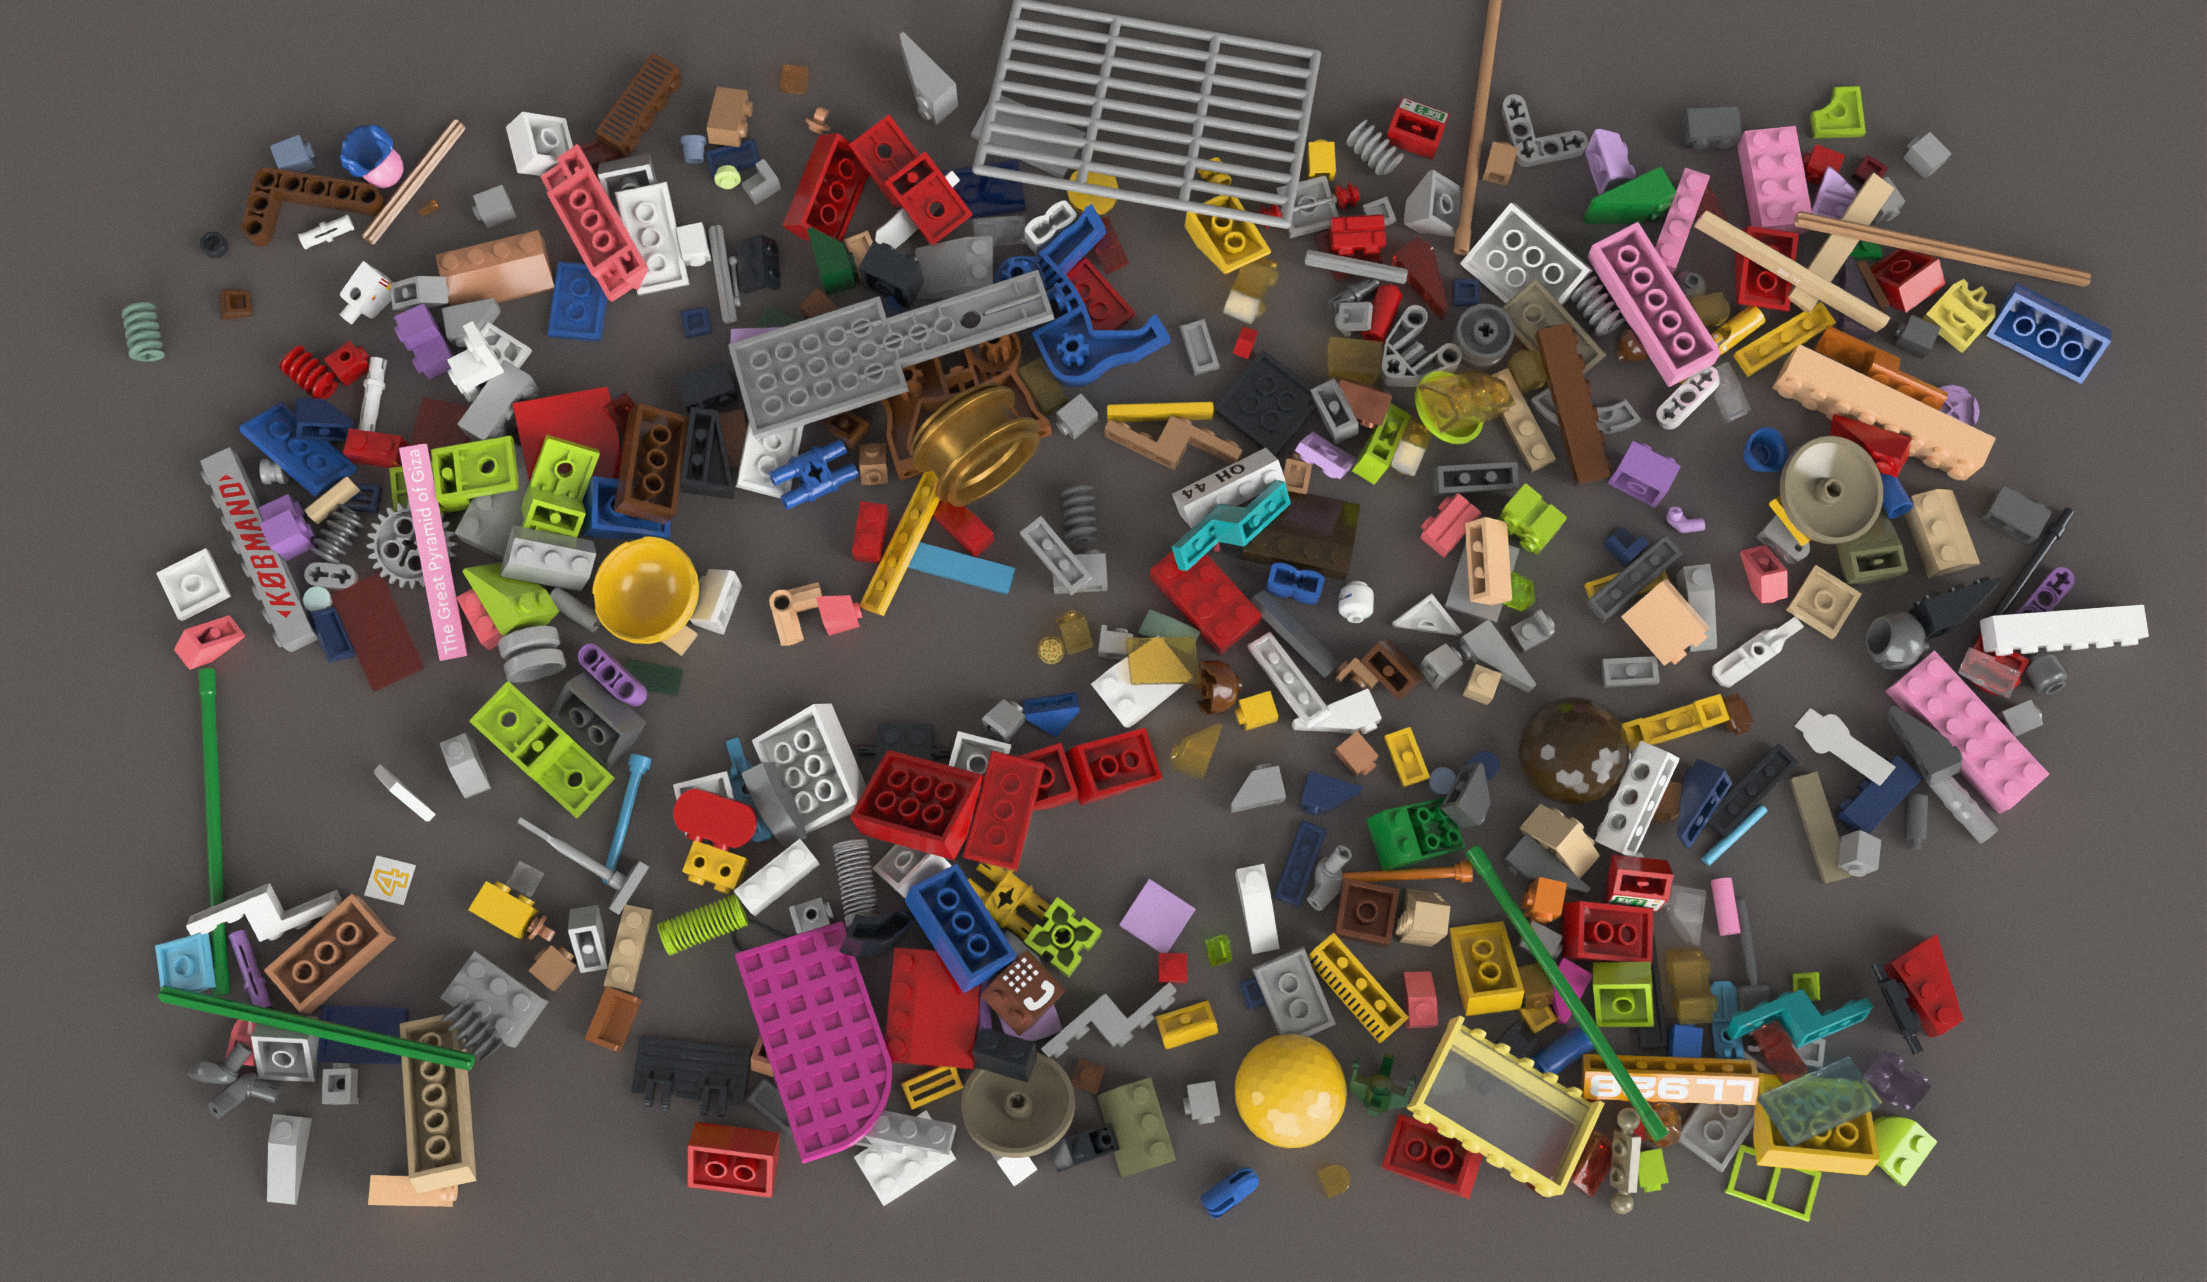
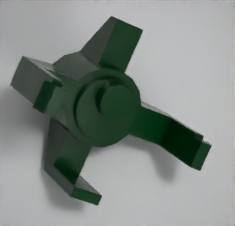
M1384 1054L1379 1075H1373L1370 1078L1357 1074L1361 1058L1356 1057L1353 1061L1352 1067H1354L1349 1090L1363 1102L1364 1106L1368 1109V1115L1378 1117L1379 1113L1407 1106L1412 1085L1415 1086L1417 1078L1415 1074H1411L1407 1089L1395 1086L1389 1078L1394 1056Z

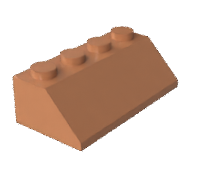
M539 230L436 254L440 277H446V283L449 288L448 301L450 306L494 298L497 303L554 290L555 283L546 243Z

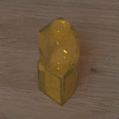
M1263 256L1242 266L1230 291L1223 313L1253 324L1256 316L1261 318L1266 307V303L1263 301L1269 286L1274 287L1280 272L1276 271L1278 262Z
M1700 948L1666 950L1668 984H1674L1677 999H1672L1671 1001L1679 1024L1713 1023V1012H1717L1718 1005L1717 998L1712 994L1708 975L1711 972L1709 958L1704 956Z

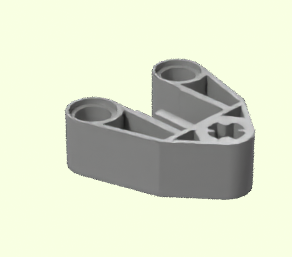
M1411 305L1408 307L1385 341L1379 369V379L1386 386L1417 387L1420 380L1427 374L1434 371L1453 373L1459 366L1462 351L1459 346L1453 343L1443 345L1413 368L1410 366L1427 353L1424 350V346L1421 343L1415 342L1402 354H1399L1424 329L1428 316L1422 306ZM1415 317L1420 321V323L1413 324L1408 320V318ZM1449 355L1453 357L1455 361L1451 363L1446 362L1443 359V356ZM1388 368H1390V371L1392 369L1396 370V374H1394V371H1392V374L1387 371Z

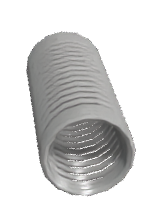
M866 839L847 840L833 845L835 861L837 862L836 866L838 867L836 870L839 872L837 875L839 876L838 880L840 881L839 885L842 891L840 894L843 896L841 899L844 901L842 903L844 905L843 910H845L844 915H846L844 919L847 927L851 926L856 914L865 917L880 914L878 913L879 909L876 908L878 904H872L878 900L872 899L877 895L872 894L876 890L871 889L875 887L874 884H871L874 882L871 879L873 878L871 874L873 871L867 870L872 866L867 865L871 861L867 860L870 856L867 855L869 851L866 849L869 846Z

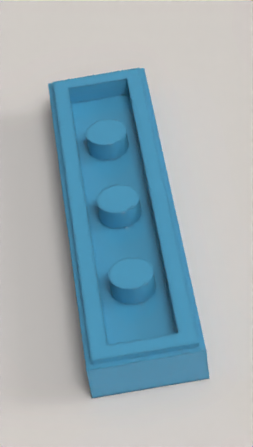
M919 542L907 567L1006 595L1009 594L1016 571L1014 567Z

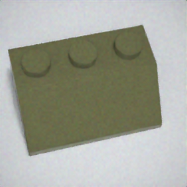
M1151 1077L1097 1095L1105 1124H1111L1120 1149L1114 1152L1121 1178L1176 1161Z

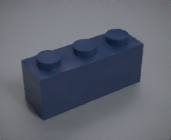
M1899 755L1891 759L1884 758L1896 768L1880 786L1866 777L1856 787L1860 791L1854 797L1851 795L1847 796L1839 804L1838 807L1841 808V811L1836 817L1850 831L1861 830L1870 834L1922 779Z

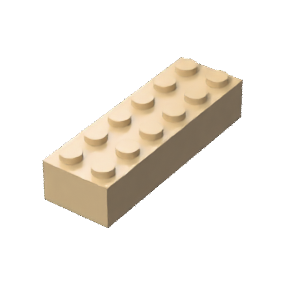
M444 1015L400 1024V1038L466 1052V1049L463 1050L461 1048L466 1039L463 1038L457 1041L454 1039L459 1030L456 1029L449 1032L447 1029L452 1021L441 1022ZM402 1056L410 1182L418 1193L477 1181L468 1070Z

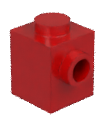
M1815 144L1811 152L1806 151L1802 158L1805 178L1812 184H1821L1827 166H1831L1839 173L1845 155Z
M350 340L324 358L346 387L369 371L367 360L370 356L361 345L356 348Z

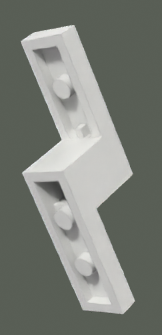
M472 321L463 326L467 333V336H464L463 339L469 349L447 359L451 367L447 372L468 402H474L482 391L479 384L504 372L493 349Z
M268 883L191 915L186 927L191 935L198 932L206 934L214 930L217 924L225 921L228 923L235 922L242 918L245 913L260 942L265 939L275 940L284 935L285 931L294 927L295 929H301L309 925L313 919L320 916L324 918L341 903L342 898L338 891L334 890L284 911L271 884Z

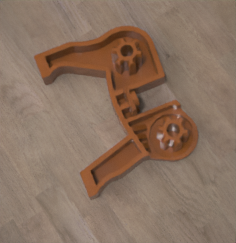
M1015 332L964 348L963 351L969 367L967 369L964 366H957L950 369L949 374L944 376L939 357L902 368L909 391L880 400L887 412L886 437L900 481L924 473L916 470L913 466V454L910 448L914 436L921 427L925 411H937L958 394L982 383L994 382L999 386L1010 388L1015 395L1014 405L1011 409L1018 418L1031 417L1035 419L1039 426L1038 435L1040 439L1052 435L1049 420L1036 409L1031 394L1017 375L1021 356V344Z

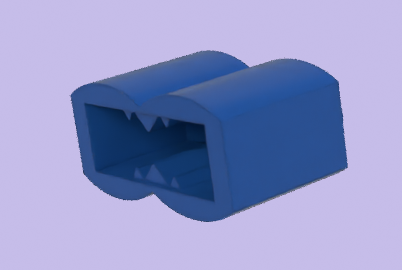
M1275 563L1271 567L1266 591L1276 597H1292L1302 604L1314 605L1318 603L1325 578L1315 571H1298L1291 565Z

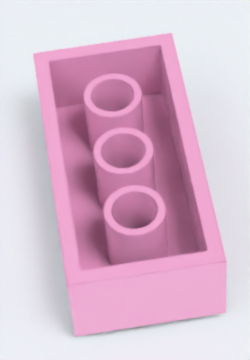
M1796 126L1744 131L1737 143L1751 225L1805 234L1808 229L1794 225L1795 214L1799 211L1812 213Z

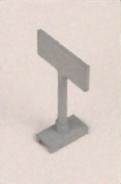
M520 817L517 822L520 826L550 843L560 853L608 881V885L617 890L609 905V909L617 914H620L649 866L638 861L627 876L619 871L613 872L576 848L550 836Z

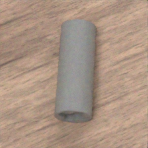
M559 587L551 592L550 596L562 614L591 632H594L599 627L601 622L594 609Z

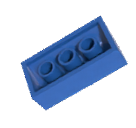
M2016 282L2002 302L1986 334L1987 337L2080 384L2083 383L2111 342L2110 329Z

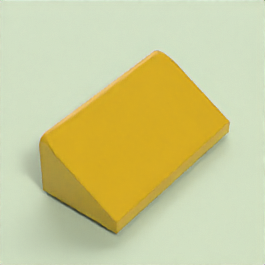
M1208 1000L1155 1017L1165 1049L1174 1048L1218 1033L1217 1023Z

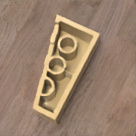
M1405 888L1402 915H1400V918H1397L1395 934L1399 935L1400 943L1432 947L1447 935L1450 905L1444 902L1445 900L1441 898L1439 893Z

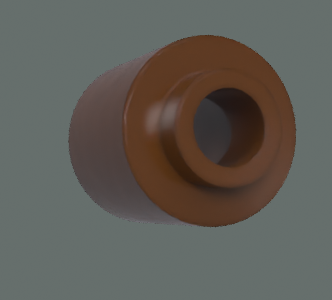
M1738 693L1723 698L1730 720L1724 722L1728 733L1734 732L1735 736L1750 731V725L1754 721L1745 700L1741 699Z

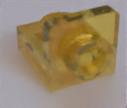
M1076 610L1063 613L1061 615L1062 618L1056 620L1068 655L1094 647L1086 618L1082 612L1077 613Z

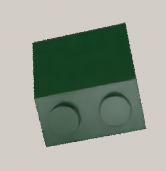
M812 227L807 228L825 294L830 295L855 288L854 278L859 276L852 252H846L844 243Z

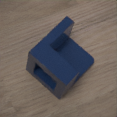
M1621 527L1613 535L1611 534L1602 545L1626 567L1648 546L1649 542L1643 536L1636 540L1624 527Z

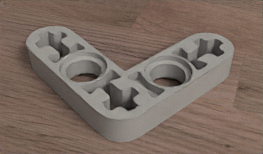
M1511 94L1504 99L1501 114L1509 143L1513 147L1518 148L1515 162L1518 165L1530 167L1575 158L1585 152L1588 138L1581 131H1570L1535 138L1525 100L1517 94ZM1510 103H1513L1514 107H1518L1516 112L1517 118L1513 119L1515 116L1513 109L1509 108ZM1521 125L1526 129L1527 133L1523 136H1518L1514 133L1513 127ZM1572 140H1575L1576 143H1581L1579 148H1576L1574 144L1570 145ZM1524 142H1526V152L1531 153L1529 158H1526L1525 154L1521 155ZM1548 143L1554 144L1558 152L1549 154L1545 151L1544 146Z

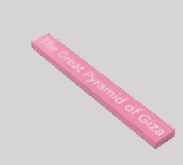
M426 443L399 448L439 659L444 661L466 657L468 654L439 502L436 501L435 483L428 445Z

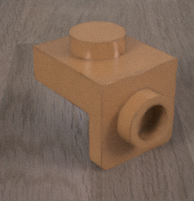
M886 443L860 444L859 466L862 485L888 483Z

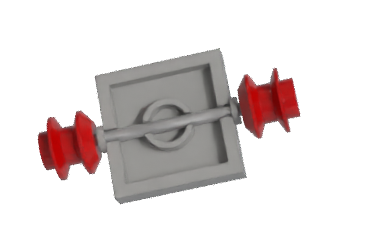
M1326 175L1299 182L1291 226L1287 229L1289 237L1294 238L1329 229L1331 217H1339L1336 204L1340 209L1345 210L1346 204L1350 203L1355 208L1356 202L1360 201L1357 186H1353L1351 182H1348L1347 188L1342 189L1340 185H1337L1334 194H1331ZM1287 185L1277 187L1276 194L1286 196ZM1260 204V210H1257L1256 213L1282 217L1284 206L1279 208L1278 205L1271 204L1269 208H1265Z

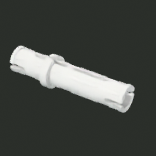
M370 357L367 379L364 380L363 384L365 394L358 430L375 432L382 390H385L386 385L384 383L388 362L386 359Z

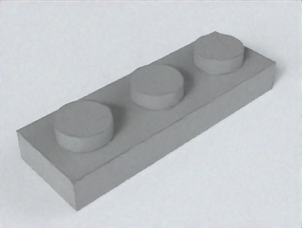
M1041 516L1020 532V536L1070 595H1073L1092 580L1090 573Z

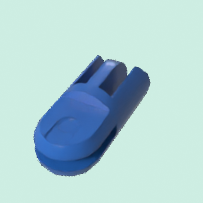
M1242 1167L1203 1193L1200 1198L1201 1202L1208 1211V1214L1213 1219H1217L1252 1193L1259 1184V1177L1250 1167Z

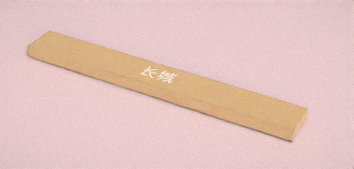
M1705 211L1694 225L1695 228L1874 332L1886 326L1890 319L1883 312L1709 211Z

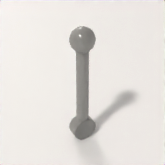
M730 256L728 263L731 265L734 303L735 307H741L736 268L738 259L735 256Z

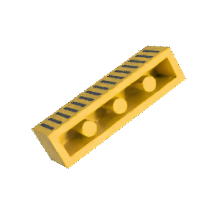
M1335 933L1331 934L1308 955L1314 970L1379 1044L1409 1019Z

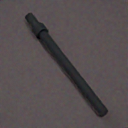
M2066 507L2057 521L2050 524L2046 530L2047 535L1990 617L2005 615L2055 541L2060 540L2066 532L2065 527L2075 514L2072 509Z

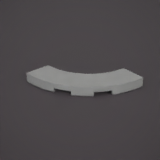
M1548 387L1531 398L1529 402L1545 418L1559 426ZM1626 399L1614 405L1597 407L1599 420H1596L1598 431L1602 430L1604 435L1623 431L1641 421Z

